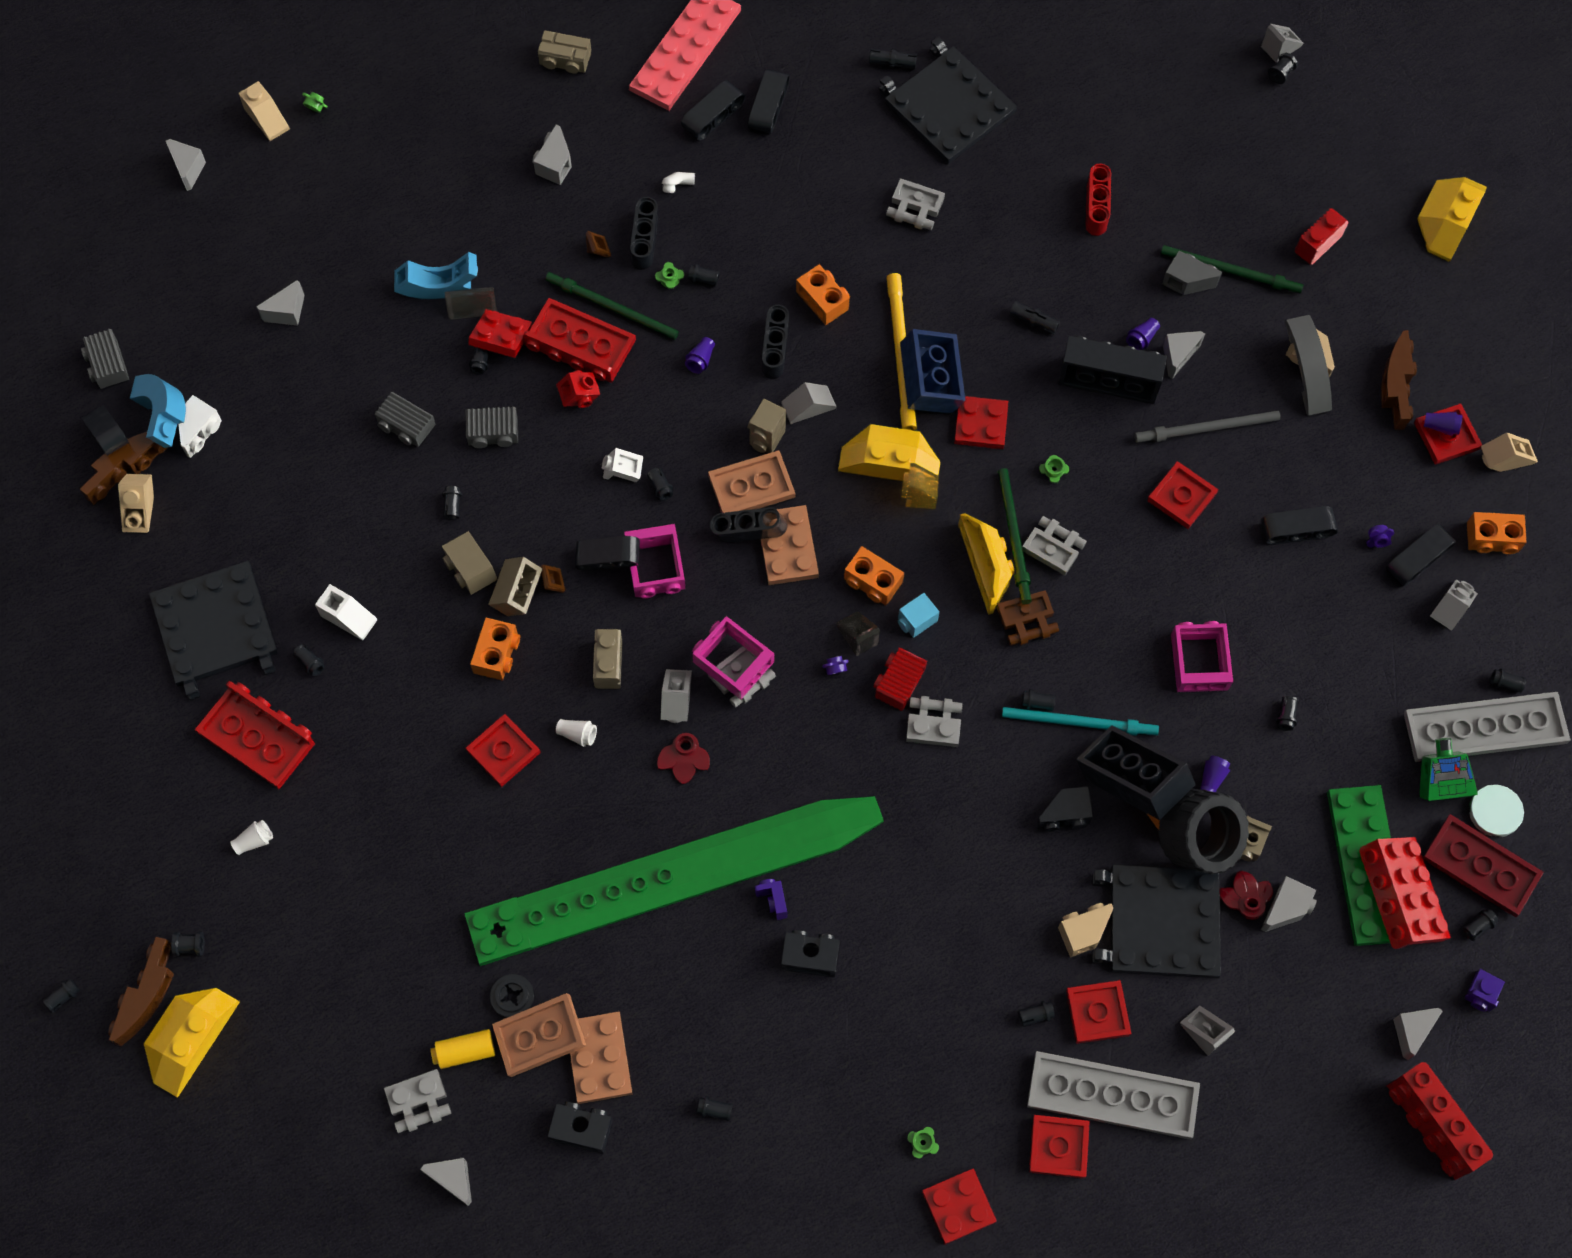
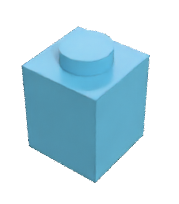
M923 593L899 609L898 624L905 633L909 632L914 638L938 621L939 611Z

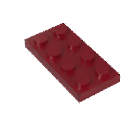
M1451 814L1448 815L1423 856L1424 861L1515 918L1521 913L1544 873Z

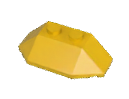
M1466 177L1443 179L1435 182L1417 218L1429 253L1449 262L1451 261L1486 191V186Z
M870 424L842 447L838 471L937 486L940 461L919 431Z
M966 513L960 514L958 525L988 615L993 614L997 603L1001 601L1010 585L1012 575H1014L1013 563L1006 558V543L1003 537H999L997 529Z
M217 988L175 996L144 1042L153 1083L178 1098L240 1002Z

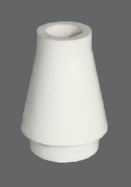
M560 719L557 723L556 734L562 735L581 746L592 745L596 738L597 727L591 721Z
M263 820L258 823L254 821L236 839L231 841V846L236 854L240 855L243 852L269 844V840L273 839V835Z

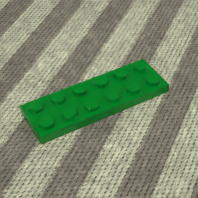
M1381 785L1329 789L1327 797L1354 945L1390 943L1359 853L1362 846L1372 841L1391 838Z

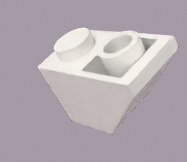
M194 395L185 404L186 414L184 423L178 424L181 446L189 458L203 448L205 440L210 434L218 430L222 421L216 409Z
M331 584L315 604L321 617L362 641L377 621V618L354 598Z

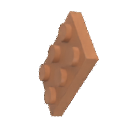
M779 450L708 472L722 513L759 509L795 498L796 493Z
M806 505L776 509L785 518L788 526L786 532L780 537L761 539L768 585L819 578ZM777 519L772 520L769 526L774 525Z
M567 993L492 1024L507 1074L510 1077L586 1046L571 996Z
M620 1011L579 1018L578 1021L586 1046L570 1053L577 1103L582 1104L633 1095Z

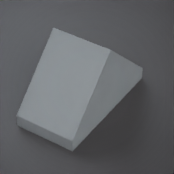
M1270 24L1261 47L1275 62H1278L1281 54L1286 52L1292 53L1304 43L1290 28Z
M171 139L166 140L187 191L191 190L206 163L201 149Z
M299 281L293 282L257 306L261 319L264 322L298 325L305 296Z
M1197 331L1166 335L1163 349L1164 354L1167 356L1166 365L1170 378L1173 379L1201 346L1205 333Z
M806 382L781 403L783 408L786 409V415L790 424L836 409V404L828 386Z
M1201 1006L1197 1007L1180 1022L1181 1026L1207 1056L1235 1032L1232 1026Z
M1434 1008L1402 1013L1393 1019L1402 1055L1405 1059L1409 1060L1416 1055L1443 1012L1441 1009Z
M464 1158L424 1164L421 1170L467 1206L470 1205L472 1200L468 1166Z

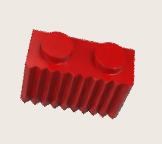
M1329 208L1313 226H1310V229H1307L1301 235L1295 253L1307 263L1313 265L1343 236L1348 226V220L1333 208Z
M899 647L896 654L892 652L885 664L888 667L884 675L879 674L873 688L876 689L875 698L903 711L926 669L927 661Z

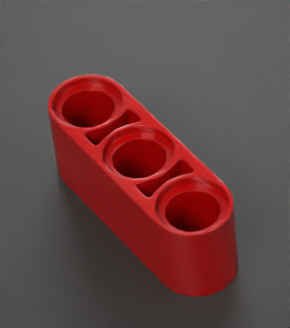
M1101 163L1092 166L1086 192V230L1090 234L1098 236L1105 233L1111 210V170L1107 165Z

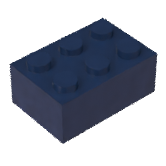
M912 329L900 342L908 409L952 414L966 401L957 334Z

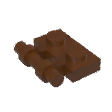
M1046 590L1030 594L1032 601L1030 604H1022L1020 597L997 603L996 608L1004 630L1015 628L1016 631L1015 634L1007 636L1010 646L1018 643L1024 645L1029 642L1028 640L1039 637L1045 639L1050 637V634L1059 632L1057 622L1047 624L1046 618L1053 617L1054 615ZM1036 621L1037 628L1025 630L1024 624Z

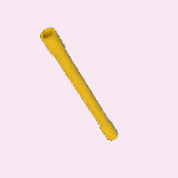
M892 273L887 276V287L891 305L901 402L902 429L914 431L917 429L915 410L908 409L900 347V342L906 337L902 303V282L900 274Z

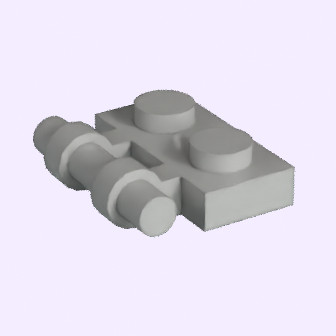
M900 179L892 197V203L899 205L898 209L889 207L886 216L895 218L894 221L900 223L904 221L913 224L915 228L921 230L922 228L932 230L934 221L926 219L927 215L937 217L945 193ZM909 208L918 211L919 215L908 213L906 210Z
M1043 516L1038 525L1046 530L1043 532L1035 527L1022 546V551L1061 574L1066 575L1079 554L1078 551L1071 547L1074 545L1082 550L1087 541L1079 537V533L1074 530L1070 532L1060 526V522L1055 519L1051 521ZM1055 534L1066 541L1062 543L1052 537V535Z
M742 646L716 667L736 682L757 656ZM768 669L741 700L737 696L729 699L731 704L736 708L742 702L747 703L751 699V695L760 688L765 689L770 685L769 682L776 677L775 673ZM708 674L724 695L729 692L728 689Z
M921 696V698L911 697L910 708H919L920 712L919 715L909 714L906 742L958 747L961 719L951 718V712L962 713L963 703L952 702V699L946 698L944 701L929 699L928 696ZM928 710L943 711V716H927Z
M437 1069L384 1088L392 1115L404 1113L405 1119L395 1122L398 1133L409 1130V1132L418 1129L417 1126L430 1121L436 1123L442 1120L441 1117L451 1114L449 1104L438 1107L436 1102L447 1097ZM428 1104V1111L414 1116L412 1109Z

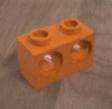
M820 264L796 279V292L825 325L849 310L850 296L844 287H839L832 273L829 270H824ZM818 283V284H821V286H818V287H817V286H813V284ZM833 300L836 301V303L831 304L827 301Z
M1474 512L1467 521L1468 550H1477L1479 553L1501 551L1504 554L1519 552L1527 543L1525 515ZM1480 531L1485 532L1488 537L1483 536ZM1505 532L1511 534L1513 538L1508 537Z
M861 546L845 568L844 579L853 589H861L867 593V596L872 601L887 605L903 583L904 572ZM859 568H864L868 571V573L859 574L856 572V570ZM884 581L887 582L889 586L886 588H882L878 586L877 583Z
M485 618L470 664L474 674L503 681L505 673H509L512 667L513 658H510L513 649L517 650L520 642V635L517 632L516 625ZM501 634L507 636L505 640L500 642L494 640ZM491 658L499 659L495 665H489L487 661Z

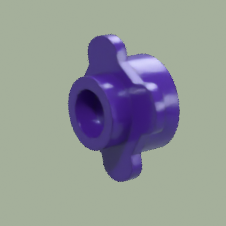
M1385 525L1372 527L1368 531L1370 539L1366 542L1367 546L1370 548L1374 546L1377 548L1389 546L1392 543L1391 536L1394 535V530L1388 529Z
M842 656L827 659L828 664H824L822 667L826 668L827 675L847 671L846 664L849 661L842 660Z

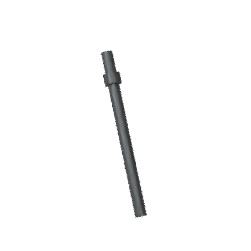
M1272 411L1165 428L1164 426L1154 427L1150 431L1135 433L1134 438L1136 443L1151 440L1155 442L1166 441L1170 437L1280 420V412Z

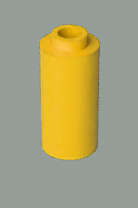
M490 1029L436 1041L435 1048H431L433 1064H439L440 1069L494 1057L495 1050Z

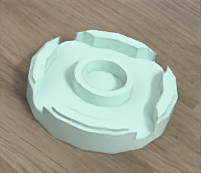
M1488 785L1480 789L1478 795H1474L1470 801V818L1475 827L1485 835L1505 837L1517 830L1523 821V804L1517 794L1508 787Z

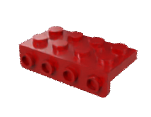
M548 298L531 329L524 332L523 339L526 347L533 352L540 351L556 362H565L575 370L593 372L597 380H606L612 383L634 345L636 335Z
M228 681L226 684L227 691L196 727L195 731L264 780L280 789L315 745L311 738L312 732L302 724L298 726L290 722L291 718L283 711L278 710L276 713L270 709V703L260 696L254 698L249 694L251 691L240 682H237L235 685Z
M1416 838L1377 839L1362 846L1359 853L1391 946L1394 949H1399L1411 944L1441 942L1450 939L1447 922L1443 917L1438 897L1433 889L1430 874L1425 866L1421 855V848Z
M1421 1062L1387 1085L1390 1090V1097L1405 1110L1408 1122L1413 1128H1418L1424 1136V1144L1442 1161L1440 1162L1441 1167L1447 1175L1453 1176L1455 1180L1459 1179L1492 1159L1493 1153L1427 1063Z

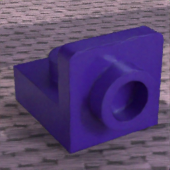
M775 879L760 881L759 885L755 886L756 897L772 895L767 897L770 913L775 912L777 920L787 918V908L781 881L775 882Z
M1479 969L1464 999L1471 1002V1006L1475 1009L1490 1012L1499 1003L1497 999L1505 981Z

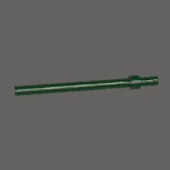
M1163 245L1161 255L1175 258L1178 251L1191 254L1197 260L1213 265L1221 272L1271 285L1276 290L1281 291L1285 289L1301 294L1304 284L1286 280L1281 275H1268Z
M548 272L545 281L560 287L561 291L571 295L573 293L673 340L678 336L679 331L583 288L570 278L564 279L551 272Z
M1002 468L998 470L1016 570L1014 575L1015 584L1019 588L1021 603L1030 604L1032 602L1029 585L1031 584L1030 575L1026 572L1008 469Z

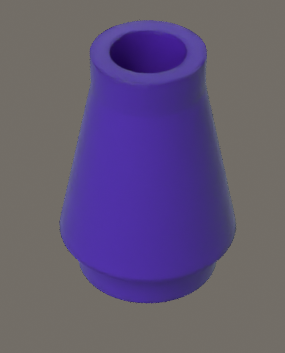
M1149 318L1144 323L1130 330L1126 338L1128 346L1134 347L1137 350H1145L1156 331L1160 328L1159 322L1154 318Z
M703 337L686 355L685 366L688 370L700 374L707 369L713 348L715 347L712 339Z
M1426 412L1424 427L1449 436L1453 434L1459 435L1463 415H1458L1457 412Z
M1211 755L1209 760L1205 761L1200 789L1216 792L1230 772V769H1228L1230 763L1220 757Z

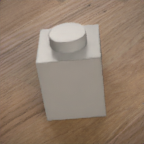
M666 669L662 687L661 720H667L672 723L687 721L692 671Z
M1286 876L1280 883L1261 930L1267 932L1300 921L1306 914L1310 915L1317 900L1313 899L1316 890Z

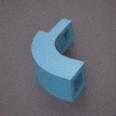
M468 252L454 263L443 267H427L406 261L394 270V292L420 299L449 298L463 294L471 289V280L477 277V255Z
M155 375L135 376L130 399L147 409H152L146 438L164 448L172 447L177 424L184 423L186 405L182 393Z

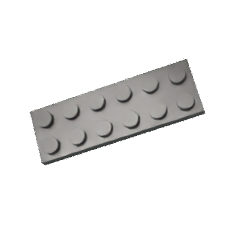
M1558 692L1408 709L1404 712L1415 762L1422 761L1424 755L1436 754L1435 739L1451 738L1453 752H1463L1468 756L1561 745L1571 741Z
M1036 1051L1027 1107L1191 1140L1194 1135L1200 1083Z

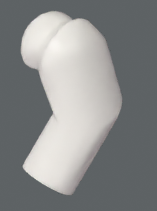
M675 172L665 177L662 181L663 191L674 193L675 185L677 184L694 185L695 173Z

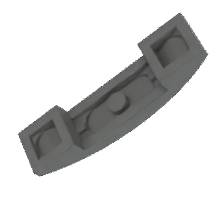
M1310 315L1287 319L1285 323L1289 341L1295 347L1305 390L1302 392L1306 414L1310 416L1331 411L1332 398L1329 374L1321 341Z

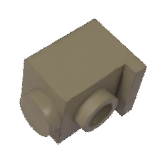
M1246 816L1249 823V837L1255 839L1256 842H1250L1247 838V845L1240 859L1257 861L1272 826Z

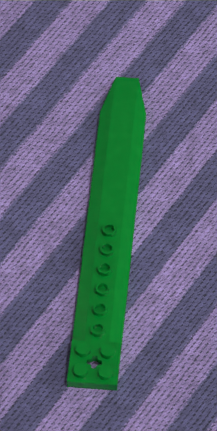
M875 796L820 800L464 914L479 964L483 966L838 851L883 823L884 820ZM496 925L506 928L500 938H497L496 934L491 935V931L494 930Z

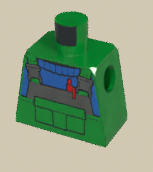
M1451 738L1435 739L1436 754L1424 755L1422 757L1420 798L1432 801L1478 795L1468 755L1459 751L1453 752Z

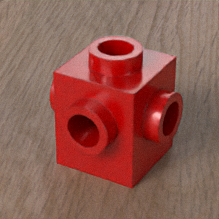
M577 370L568 373L556 384L563 406L586 408L592 405V401L600 395L593 372Z

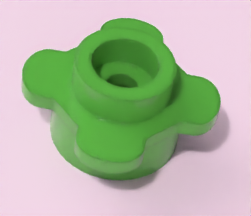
M311 92L310 95L307 93L302 94L305 97L303 105L318 113L321 112L322 108L327 109L328 106L324 104L322 96Z
M667 262L664 264V268L655 274V278L657 281H661L664 287L673 289L679 284L680 279L684 278L683 270L676 269L673 263Z
M1051 455L1045 464L1040 465L1039 471L1041 474L1048 476L1051 483H1058L1063 474H1068L1069 466L1060 457Z
M925 1127L917 1133L912 1131L908 1134L907 1139L912 1144V1155L915 1158L920 1159L925 1154H936L938 1152L939 1145L935 1143L934 1130L932 1128ZM922 1140H924V1141L926 1142V1144H925V1145H921L920 1142H921Z

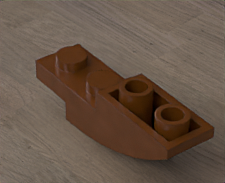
M1408 330L1402 332L1386 362L1381 383L1382 408H1392L1395 430H1404L1413 418V407L1409 406L1408 401L1410 396L1409 383L1413 376L1416 375L1417 365L1412 360L1414 344L1413 340L1409 338Z
M147 431L128 439L129 444L108 456L103 454L91 465L96 474L80 490L85 498L95 505L99 500L107 496L109 490L116 483H119L129 470L134 474H139L141 471L146 470L151 465L152 460L159 453L166 451L167 448L146 438Z
M155 937L154 943L149 945L146 953V959L148 960L146 967L140 971L137 979L138 989L127 987L125 994L123 993L119 998V1012L116 1020L111 1022L108 1031L109 1040L117 1046L124 1045L148 1022L162 1002L170 986L174 973L165 967L171 952V943L167 939Z

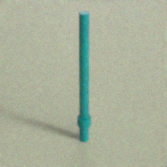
M1003 707L1002 717L1105 730L1113 725L1133 736H1137V733L1158 736L1159 725L1142 724L1138 720L1128 719L1126 722Z

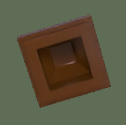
M587 231V253L607 258L611 257L605 237Z
M541 565V586L547 590L565 592L561 569Z

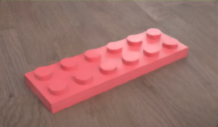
M691 0L630 83L629 90L670 111L740 13L741 5L732 0Z

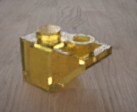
M910 463L909 472H904L902 484V498H906V507L936 509L939 476L916 463Z

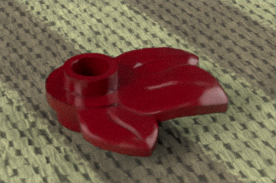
M690 733L679 734L674 739L672 745L666 746L661 750L657 761L658 769H672L675 778L681 784L688 783L695 775L696 769L708 770L710 765V757L707 751L699 747L697 738ZM684 743H688L691 747L688 750H683L681 746Z
M1239 871L1235 875L1233 887L1219 889L1220 899L1224 905L1230 909L1239 910L1242 916L1248 920L1260 918L1265 913L1266 903L1273 896V888L1269 881L1257 883L1256 879L1245 871ZM1248 904H1255L1256 907H1250Z

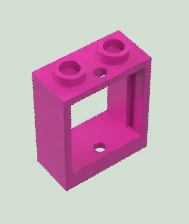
M675 524L624 532L625 536H633L640 539V549L671 544L677 575L674 578L639 583L637 566L630 567L635 597L651 598L658 593L675 594L685 589V578Z
M726 616L721 622L717 621L711 627L710 635L705 640L701 639L692 650L693 663L741 700L774 663V653ZM727 634L757 656L736 682L705 659Z
M1208 621L1193 625L1192 622H1182L1175 625L1171 633L1177 692L1229 690L1233 683L1227 624ZM1216 639L1220 672L1185 673L1181 640Z

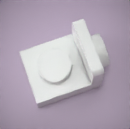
M615 448L603 459V478L609 480L614 475L637 482L641 476L643 456Z

